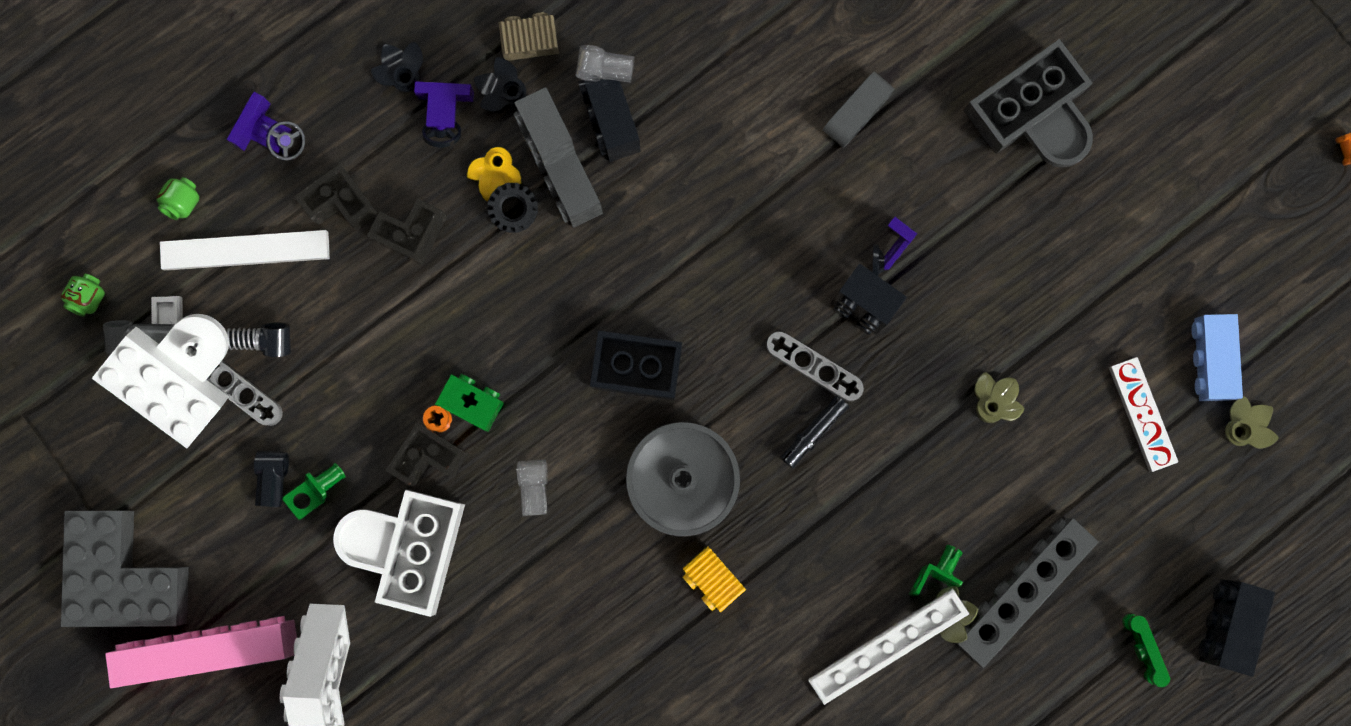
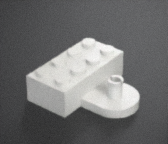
M192 314L182 318L174 325L160 344L135 327L124 337L92 379L185 448H188L229 398L228 395L206 380L227 354L229 347L228 335L224 327L217 320L203 314Z
M405 490L398 517L371 510H357L344 516L334 532L335 550L338 556L348 565L382 574L375 603L431 617L437 612L465 504Z

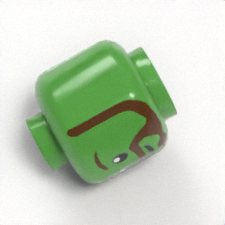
M183 177L180 180L174 178L167 180L156 197L159 211L173 220L187 218L199 202V195L195 190L196 185Z
M86 273L83 277L72 276L61 294V300L65 303L63 307L82 317L85 314H93L105 295V291L99 286L100 280Z

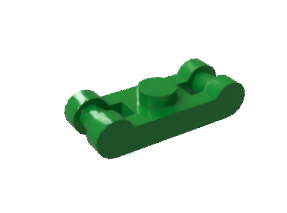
M1125 615L1122 621L1123 626L1132 632L1136 641V645H1134L1136 655L1140 661H1144L1147 668L1144 673L1145 680L1152 685L1166 687L1170 682V676L1147 620L1139 615Z

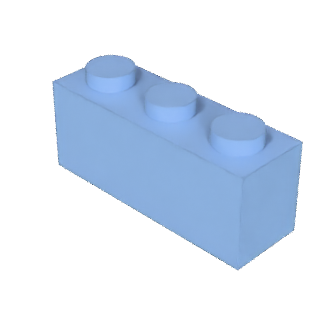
M1238 314L1203 315L1194 318L1192 337L1196 339V350L1193 354V362L1198 371V378L1195 380V391L1199 395V401L1242 399Z

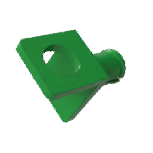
M336 463L316 478L307 473L305 475V482L285 495L283 502L294 516L301 520L326 501V491L340 480L346 478V476ZM302 493L308 495L310 498L309 506L305 509L297 508L293 503L296 495Z
M946 545L937 566L929 563L922 567L909 595L912 597L919 595L928 575L950 587H960L963 582L955 578L952 573L963 552L959 549L954 551L956 547Z

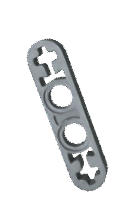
M775 332L768 338L766 349L771 356L845 401H854L862 395L864 390L863 383L858 377L788 334ZM780 338H783L785 340L783 345L788 349H791L792 344L797 346L791 353L790 360L785 358L788 354L785 350L780 349L778 352L773 350L775 346L771 343L773 339L778 341ZM806 352L809 354L810 364L806 367L798 366L795 362L797 353ZM828 366L833 369L834 378L832 381L825 382L820 379L819 370L821 367ZM840 373L845 376L841 380L846 384L854 382L856 384L854 388L857 390V394L851 393L849 396L846 395V388L840 384L837 386V389L832 387L839 379Z
M223 360L219 363L220 366L216 367L211 373V377L206 379L228 395L230 401L258 423L273 426L280 422L283 414L281 406ZM228 371L232 376V382L230 385L222 387L218 382V377L222 372ZM246 388H250L254 393L253 400L248 404H244L240 400V393ZM260 402L263 407L269 409L273 407L272 413L274 417L272 419H264L265 413L261 409L255 408L254 412L252 409Z

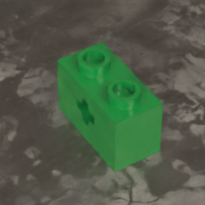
M451 374L435 405L489 432L504 402L498 399L500 394L486 386L483 391L474 387L473 385L476 381L463 374H460L459 378ZM476 394L474 399L478 401L477 405H470L467 408L468 402L464 400L467 396L473 397Z

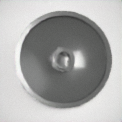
M672 423L652 431L634 450L627 468V491L634 509L651 527L669 535L693 536L714 528L729 514L738 496L740 472L732 449L717 433L694 423Z

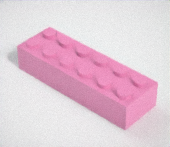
M285 616L259 621V626H257V621H250L232 625L230 631L228 625L203 630L202 635L200 630L173 635V639L172 635H166L154 639H143L115 645L116 651L105 653L110 688L289 658L294 656V642L297 638L294 620L285 621Z

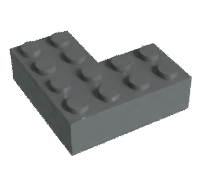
M545 87L514 102L518 111L513 113L540 173L546 172L548 175L544 177V180L552 198L558 197L560 200L556 202V205L564 222L570 221L574 228L603 214L600 201L577 157L572 138L547 88Z
M65 511L61 627L179 626L187 624L189 567H133L134 511Z

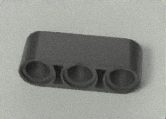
M874 71L829 120L822 131L842 148H845L889 99L895 88Z

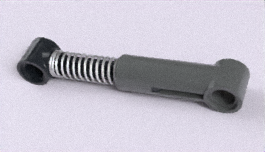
M126 320L106 322L103 324L105 353L111 355L124 337L135 327L160 344L175 324H133L131 321ZM266 323L260 329L254 328L253 331L250 328L248 331L245 328L243 331L240 328L237 331L235 328L232 331L228 328L226 331L229 340L228 349L261 350L263 355L269 357H281L291 353L290 325L288 323Z

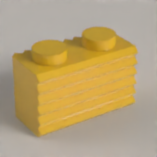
M709 546L683 567V570L686 572L682 576L683 579L693 590L697 586L705 594L701 599L712 611L717 608L722 612L746 590Z

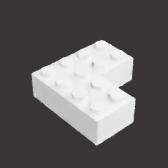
M310 604L307 615H303L301 618V636L296 638L294 642V660L289 661L287 666V684L282 685L280 690V703H284L285 706L284 722H288L289 726H344L339 685L350 646L345 606Z

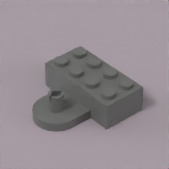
M1060 39L970 101L964 109L965 114L995 154L1024 135L1045 162L1056 167H1070L1080 162L1089 153L1093 142V134L1089 123L1072 102L1093 83Z

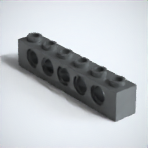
M1074 518L1059 519L1050 529L1052 534L1046 541L1042 539L1032 548L1031 552L1034 554L1027 561L1022 560L1015 566L1012 571L1014 573L1013 577L1008 582L1005 580L1001 582L993 591L995 596L989 603L983 602L978 607L975 619L969 625L964 626L968 639L955 644L977 665L984 668L1098 544V541ZM1063 541L1067 546V551L1060 557L1056 552V545L1058 542ZM1044 561L1048 566V572L1045 576L1040 577L1037 573V566L1040 562ZM1026 582L1029 586V593L1026 597L1021 598L1018 595L1017 589L1021 583ZM1007 603L1010 607V614L1002 619L998 614V609L1002 604ZM988 624L991 627V635L987 639H981L979 629L981 626Z

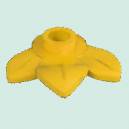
M502 147L490 149L485 157L475 159L468 168L467 178L479 180V190L486 201L489 200L496 188L505 183L521 184V175L519 170L512 165L511 154ZM495 156L502 158L503 163L501 166H496L493 163Z

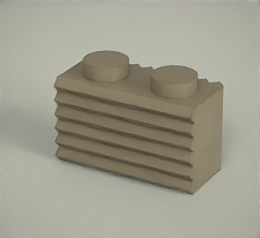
M541 12L533 14L532 18L521 19L518 16H511L505 18V22H499L502 53L505 60L510 61L559 54L553 15L548 16L547 13Z

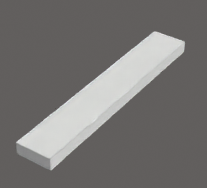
M328 231L160 242L161 269L165 271L330 259Z
M952 588L812 676L808 681L825 705L969 615V612Z

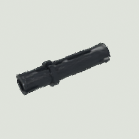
M836 395L802 434L798 433L796 435V440L780 458L790 468L794 469L809 451L812 452L815 449L814 445L849 408L848 404Z

